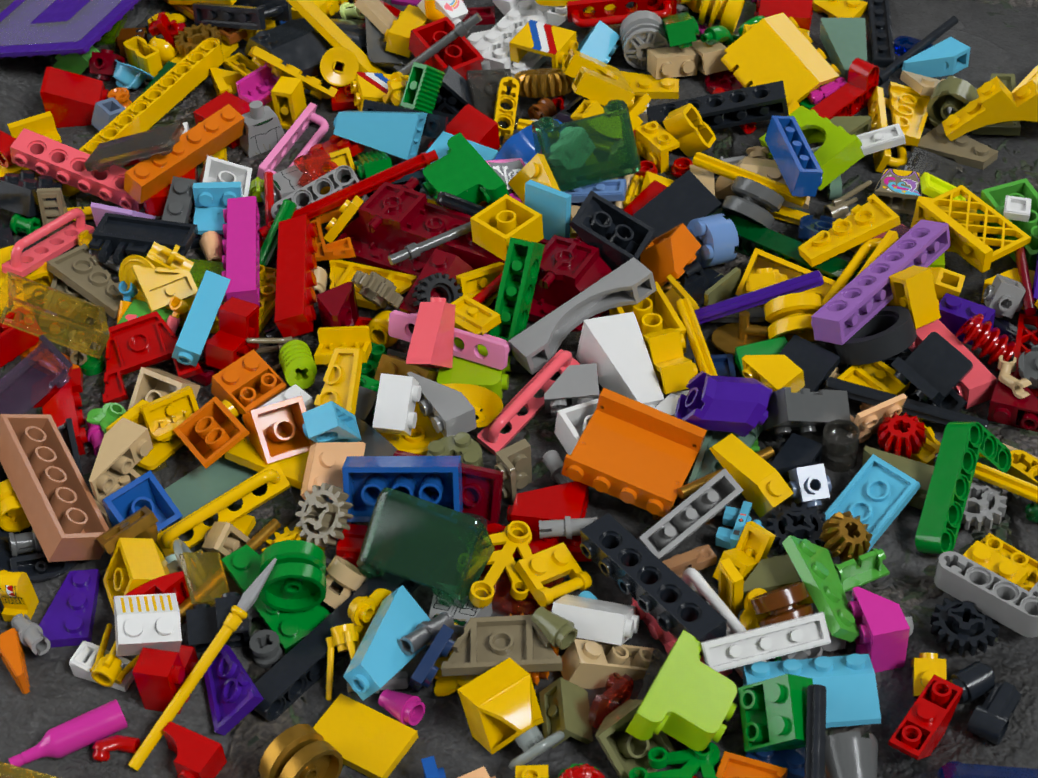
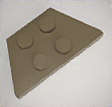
M532 615L470 618L464 628L463 635L458 637L453 645V653L448 661H443L441 664L442 676L480 675L509 657L527 672L563 671L560 655L557 656L548 639L539 630L538 626L531 621Z

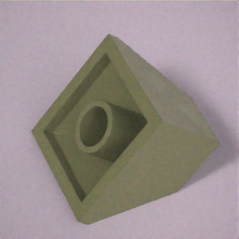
M629 699L604 718L595 735L619 778H629L630 770L636 767H642L648 773L656 772L658 769L652 768L648 762V752L654 747H662L667 752H675L674 747L663 731H660L658 736L654 734L652 738L645 741L639 740L625 732L642 700Z

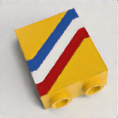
M530 20L509 42L510 59L518 63L528 52H533L551 57L552 68L560 69L570 49L578 50L576 31Z
M356 72V78L351 82V94H354V106L358 107V111H362L364 99L384 102L382 97L388 93L387 82L390 80L391 74Z

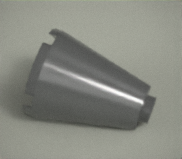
M860 731L841 732L826 736L825 778H877V738L870 733V739L861 738Z

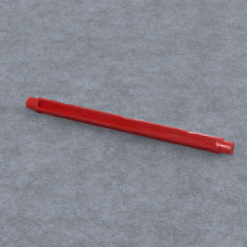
M435 149L428 153L423 152L295 210L292 218L306 214L308 219H312L343 205L347 199L350 201L356 195L360 197L378 189L384 182L392 183L408 174L425 168L430 163L439 159ZM274 220L259 228L263 238L267 237Z

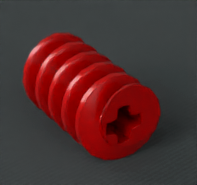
M981 313L968 319L955 334V337L965 334L963 344L971 340L973 341L971 351L980 347L982 349L979 354L980 358L988 354L990 356L987 361L988 365L998 362L1001 355H1003L1004 361L1009 362L1017 346L1014 341L1008 342L1006 334L999 336V328L991 329V321L987 320L982 323L984 315Z

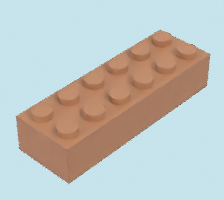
M0 414V462L48 562L100 559L105 550L96 538L108 531L109 527L51 414Z

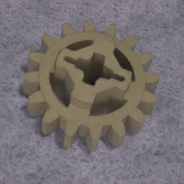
M357 270L351 280L356 287L361 289L359 294L364 299L382 309L387 305L398 310L404 300V297L395 292L397 287L393 285L394 283L372 271L369 275Z
M322 483L321 486L313 485V493L305 491V502H298L302 509L295 513L301 520L296 524V527L303 529L300 537L307 538L306 542L320 547H326L327 544L334 546L336 545V538L344 539L343 529L350 530L347 519H352L353 515L348 513V509L353 504L346 502L349 495L348 493L341 492V487Z

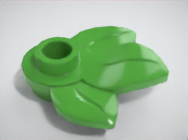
M110 402L104 404L102 408L90 410L86 421L91 424L100 425L105 434L107 432L106 428L127 411L122 405Z

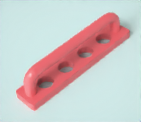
M74 208L18 240L12 248L11 259L2 264V272L17 278H23L40 268L45 262L58 257L76 246L80 232L89 230L90 234L95 229L93 226L85 224L84 212L79 208ZM76 218L75 222L71 223L65 228L59 230L58 232L54 233L53 235L49 236L43 241L37 243L36 245L22 252L24 248L35 243L36 241L40 240L41 238L45 237L46 235L52 233L53 231L57 230L58 228L62 227L63 225L69 223L70 221Z
M560 349L511 399L499 415L479 432L476 438L477 442L494 455H496V452L504 449L544 407V396L542 398H535L533 396L540 389L546 393L555 382L550 378L556 372L562 374L569 365H580L572 357V353ZM523 407H526L528 410L526 415H517ZM506 424L510 426V432L506 434L500 433Z

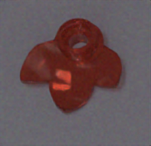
M314 149L312 156L302 155L294 160V165L303 173L298 181V186L301 187L338 167L335 162L331 161L330 155L322 149Z

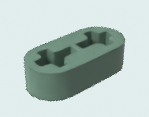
M841 175L826 186L828 200H835L842 196Z

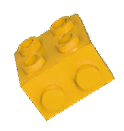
M143 399L111 423L106 428V431H109L122 417L146 427L139 407L149 402ZM175 434V438L166 442L156 441L151 437L153 449L136 465L149 471L155 470L179 450L184 443L177 434Z

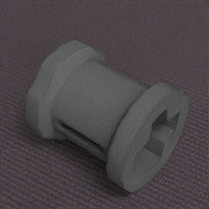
M33 529L31 532L20 534L8 533L12 558L26 552L36 551V553H42V547Z

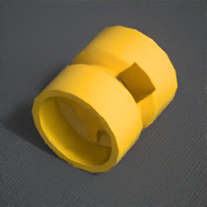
M9 479L0 482V527L8 532H19L28 529L31 525Z

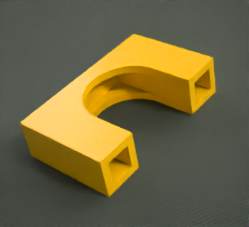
M570 49L561 69L565 75L575 79L571 86L574 93L590 100H597L599 104L625 114L626 110L632 107L635 97L634 92L619 69L575 49Z

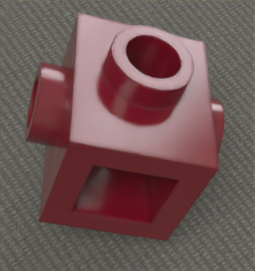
M108 49L92 52V57L89 60L90 73L96 75L98 80L110 81V78H114L113 73L117 64L115 60L124 63L125 58L118 54H113L114 51Z

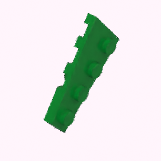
M247 544L221 559L222 565L242 593L260 575L261 556ZM260 594L252 605L268 630L277 633L280 646L285 653L291 651L331 614L321 605L300 612L279 611L264 604Z

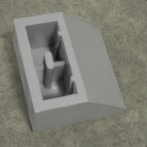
M596 363L569 365L544 394L545 413L557 416L558 410L598 399L599 386Z

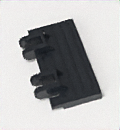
M105 213L92 233L93 238L89 243V249H100L98 257L102 263H106L114 252L113 262L116 265H120L127 254L146 256L154 242L171 250L177 244L180 246L177 253L185 257L198 234V226L196 224Z

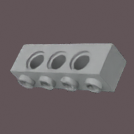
M724 468L642 534L638 540L661 560L742 493L743 489Z

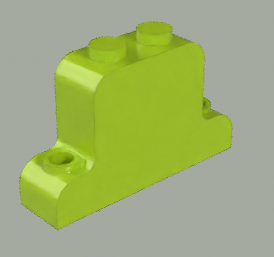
M455 337V345L460 349H464L463 341ZM478 344L479 353L487 356L488 351L486 347ZM453 356L452 369L439 368L436 382L440 384L457 383L485 387L496 393L502 400L504 390H508L509 375L506 373L511 372L510 363L512 358L508 356L507 367L499 370Z
M683 630L625 732L639 740L645 741L652 738L654 734L658 736L660 731H663L695 751H702L706 749L711 740L718 743L727 726L722 724L723 720L729 721L738 706L733 702L737 695V687L733 681L700 661V641Z

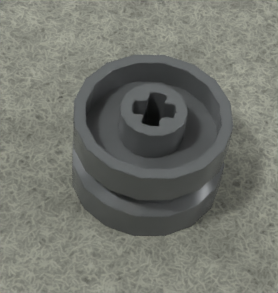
M737 176L731 187V190L737 196H727L721 209L770 229L775 220L770 212H779L785 199L774 190L756 181Z

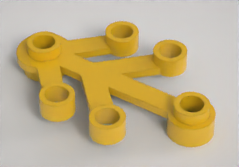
M512 521L505 527L504 532L485 536L480 534L474 535L471 538L469 549L477 555L464 554L459 557L457 570L464 575L473 573L475 567L493 564L484 580L476 581L471 585L469 600L473 606L484 608L491 604L495 593L494 586L504 569L512 584L510 595L516 600H524L527 597L529 589L514 568L516 562L513 558L516 549L522 559L533 555L529 547L532 533L529 525L525 522ZM505 544L502 550L485 553L488 546ZM462 563H468L470 566H465ZM516 588H520V589H522L523 591L520 592V591L516 590Z

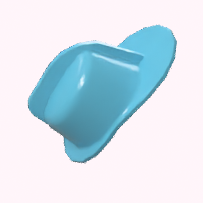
M115 60L117 64L113 77L116 79L118 87L136 90L146 79H154L151 74L137 67Z

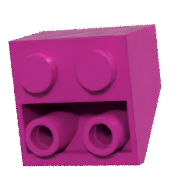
M854 587L852 589L851 601H848V607L852 611L860 635L854 640L856 643V654H869L875 673L905 667L910 627L900 605L861 587Z

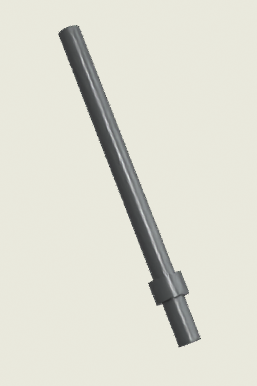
M475 13L466 21L459 22L454 26V30L398 71L403 75H408L413 62L423 64L459 36H465L469 33L470 28L482 20L481 16Z
M471 221L418 244L414 242L406 245L403 250L389 255L388 260L391 265H394L408 258L409 260L415 259L422 252L472 232Z

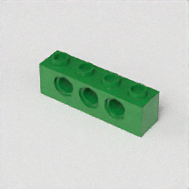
M510 237L494 310L500 314L501 323L491 329L489 335L509 342L510 339L526 329L545 244Z

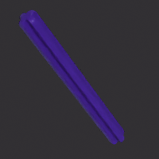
M816 270L694 311L700 325L765 304L779 296L799 293L822 286L824 284L823 276L820 271Z

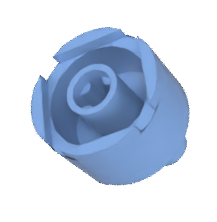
M719 213L696 218L689 222L687 229L702 245L695 253L697 258L690 263L691 265L699 262L702 268L728 263L736 258L737 253L734 254L735 246H739V238L736 227L731 219L726 220L723 217L724 214Z

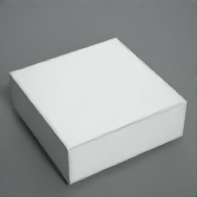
M1006 195L1003 216L1009 220L1029 222L1032 199Z

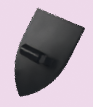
M695 262L692 265L685 266L683 268L685 272L676 281L680 282L681 286L696 301L699 308H702L704 306L705 291L724 276L722 274L719 275L720 273L710 268H702L699 262Z

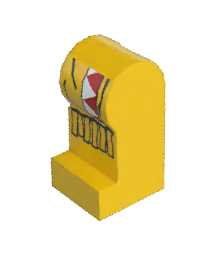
M0 571V599L4 606L1 613L3 620L11 622L17 614H23V616L26 614L31 620L39 599L29 576L25 572Z

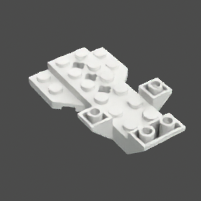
M492 0L505 16L491 30L471 33L467 37L468 41L483 56L484 61L488 60L490 62L492 73H509L514 76L521 71L538 69L546 61L544 55L528 52L518 63L511 61L509 42L530 20L558 27L567 20V6L539 5L535 0Z

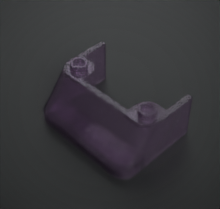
M43 334L39 337L38 346L0 379V414H26L56 386L61 389L71 380L69 374L72 371L73 365Z

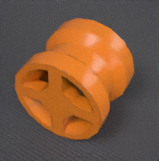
M114 88L107 94L108 98L113 97L125 108L132 103L129 99L130 93L127 88Z

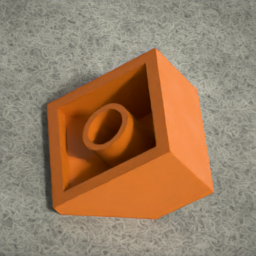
M302 396L254 409L242 415L245 427L250 433L248 435L250 442L265 464L308 452L310 446L316 443L308 439L303 432L302 425L304 424L302 413L306 412Z

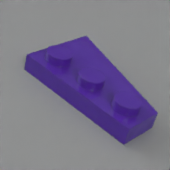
M99 569L69 571L39 624L43 630V635L50 641V648L77 646L83 641L91 643L101 578Z
M224 645L204 674L214 731L225 736L264 699L230 646Z

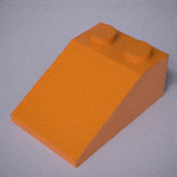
M216 396L173 430L206 469L250 434Z

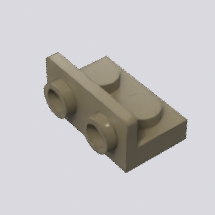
M525 438L496 452L497 465L494 468L495 470L504 471L501 498H506L511 505L514 504L517 490L532 483L531 445Z

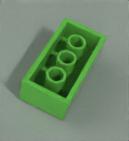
M1027 178L983 189L980 199L1001 215L1004 212L1006 195L1032 199L1029 222L1009 221L1031 237L1030 243L1023 247L1025 248L1028 270L1035 271L1038 258V192ZM981 210L977 211L979 214H985ZM987 222L988 226L1002 227L998 223ZM994 234L997 239H1001V235ZM1015 236L1004 237L1006 240H1018ZM1013 251L1009 253V255L1016 263L1015 253Z

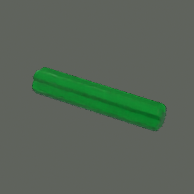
M283 200L260 250L261 265L269 267L278 248L279 222L291 219L297 204L290 200Z

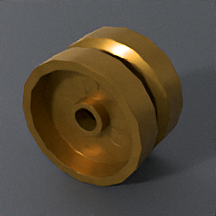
M297 724L278 735L267 747L260 761L259 773L261 778H339L343 767L342 754L327 741H324V738L310 725Z

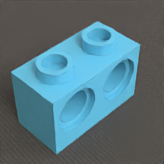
M333 401L302 413L304 424L302 425L303 432L308 439L316 443L358 442L362 440L355 415Z

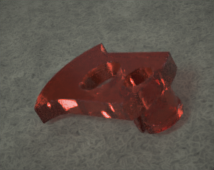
M617 672L613 673V676L611 675L607 680L605 686L607 691L602 695L597 694L595 696L588 716L589 724L595 729H599L608 714L630 699L633 690V679L627 674L620 676Z

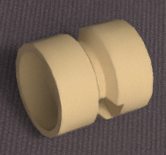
M335 556L326 568L328 575L325 576L326 597L323 601L337 609L351 596L352 591H357L361 587L367 576L347 560ZM332 582H337L339 585L343 586L344 589L341 591L339 588L334 586Z

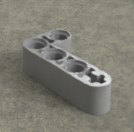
M347 165L339 166L277 201L271 208V215L274 219L276 218L285 199L297 204V210L302 207L299 206L302 199L309 198L308 204L359 182V179L351 167ZM351 175L350 181L346 183L341 182L343 176ZM323 187H330V191L327 194H320ZM367 194L363 195L362 200L364 201L362 205L369 198Z
M947 551L939 556L934 583L940 590L962 602L970 601L974 603L976 610L1025 637H1038V582L1030 591H1027L957 552Z

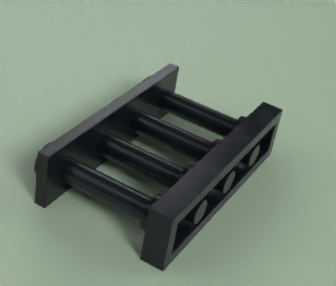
M237 0L233 5L200 2L192 4L195 25L203 23L205 26L211 24L213 27L261 31L266 29L265 20H292L291 5L286 0Z
M364 99L362 111L423 112L395 106L392 102L381 103ZM435 110L432 113H427L422 136L437 139L443 131L446 132L447 125L456 115Z

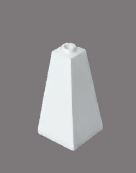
M634 312L584 320L576 358L581 364L596 363L598 383L603 388L652 408H655L662 402L664 397Z

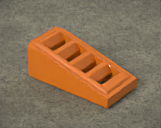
M11 628L0 634V658L20 691L27 694L30 692V684L23 645L19 640L16 628Z

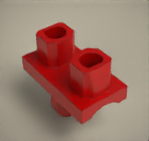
M161 12L158 14L157 20L149 23L148 29L152 36L162 34L164 38L161 39L176 49L175 36L178 35V31H184L186 25L184 23L177 24L176 20L170 22L165 12Z

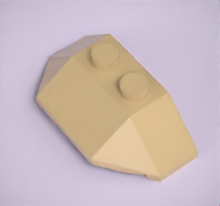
M744 157L735 164L737 167L787 185L775 160ZM720 175L715 185V197L717 199H726L730 195L737 196L731 190L734 180ZM807 196L803 206L784 200L782 206L808 209L811 196Z

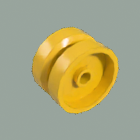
M812 292L791 293L776 297L765 303L763 307L765 320L771 323L767 329L768 338L774 339L785 336L789 342L794 334L810 342L816 341L811 325V316L823 306L820 295Z

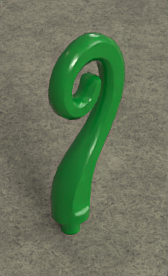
M756 16L749 19L739 27L736 34H731L722 25L706 28L704 34L701 35V41L703 43L706 42L708 45L721 42L724 45H731L742 36L744 24L752 25L766 17Z

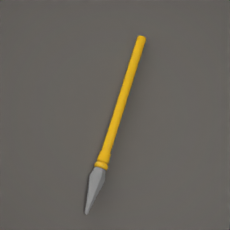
M276 558L271 561L243 593L237 606L233 605L231 607L232 613L229 612L223 622L224 625L128 763L129 766L139 771L163 736L165 726L176 717L227 640L241 625L242 619L247 618V611L256 602L277 561Z

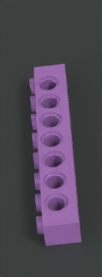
M921 219L811 316L815 340L839 345L847 342L893 299L890 275L913 265L927 268L951 246L949 223Z

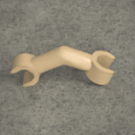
M1003 355L999 356V381L1010 387L1017 398L1023 399L1030 394L1023 388L1032 385V383L1026 378L1018 380L1010 375L1011 372L1016 370L1017 358L1014 357L1013 361L1006 362L1003 360Z

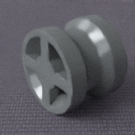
M267 629L260 630L250 638V649L257 666L271 668L282 659L283 652L279 636L276 632Z

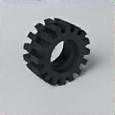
M436 273L420 280L419 284L415 286L414 290L417 292L413 293L412 298H417V301L413 302V305L420 306V302H430L433 288L441 290L444 298H446V303L454 302L463 296V293H458L457 291L461 289L460 285H454L457 280L454 278L448 279L450 276L448 274Z

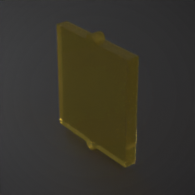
M200 549L196 552H183L179 554L191 604L208 603L212 606L215 604V598H221L222 594L230 592L219 552H203Z

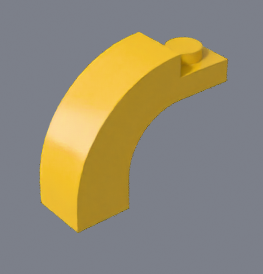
M634 92L635 100L632 107L627 109L625 114L616 112L613 115L609 114L597 100H583L570 117L579 127H583L590 134L613 137L622 136L626 132L631 133L635 128L641 126L643 121L638 115L646 110V105L652 98L647 92Z

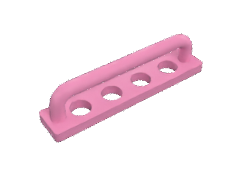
M310 102L260 164L257 177L264 180L265 172L276 174L277 172L273 170L308 126L314 122L320 126L289 167L300 162L304 163V156L309 154L308 151H310L312 146L322 140L329 129L326 119L315 113L316 104Z
M397 310L392 311L389 314L388 335L410 342L412 333L409 330V324L415 325L417 313L407 314ZM454 328V339L455 337L460 338L464 343V349L458 348L454 343L453 356L499 370L507 367L508 353L511 350L509 342L489 334L478 335ZM478 344L486 347L488 351L487 356L479 353Z

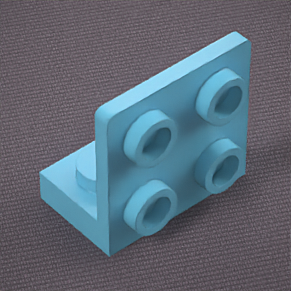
M241 182L193 183L195 201L193 224L198 226L197 235L207 231L224 234L223 224L227 223L224 222L223 209H227V199L243 197Z

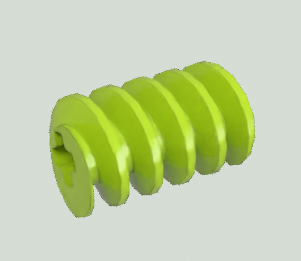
M302 340L288 341L282 346L278 356L285 379L289 386L296 384L301 389L309 388L314 384L317 374V366L310 348Z

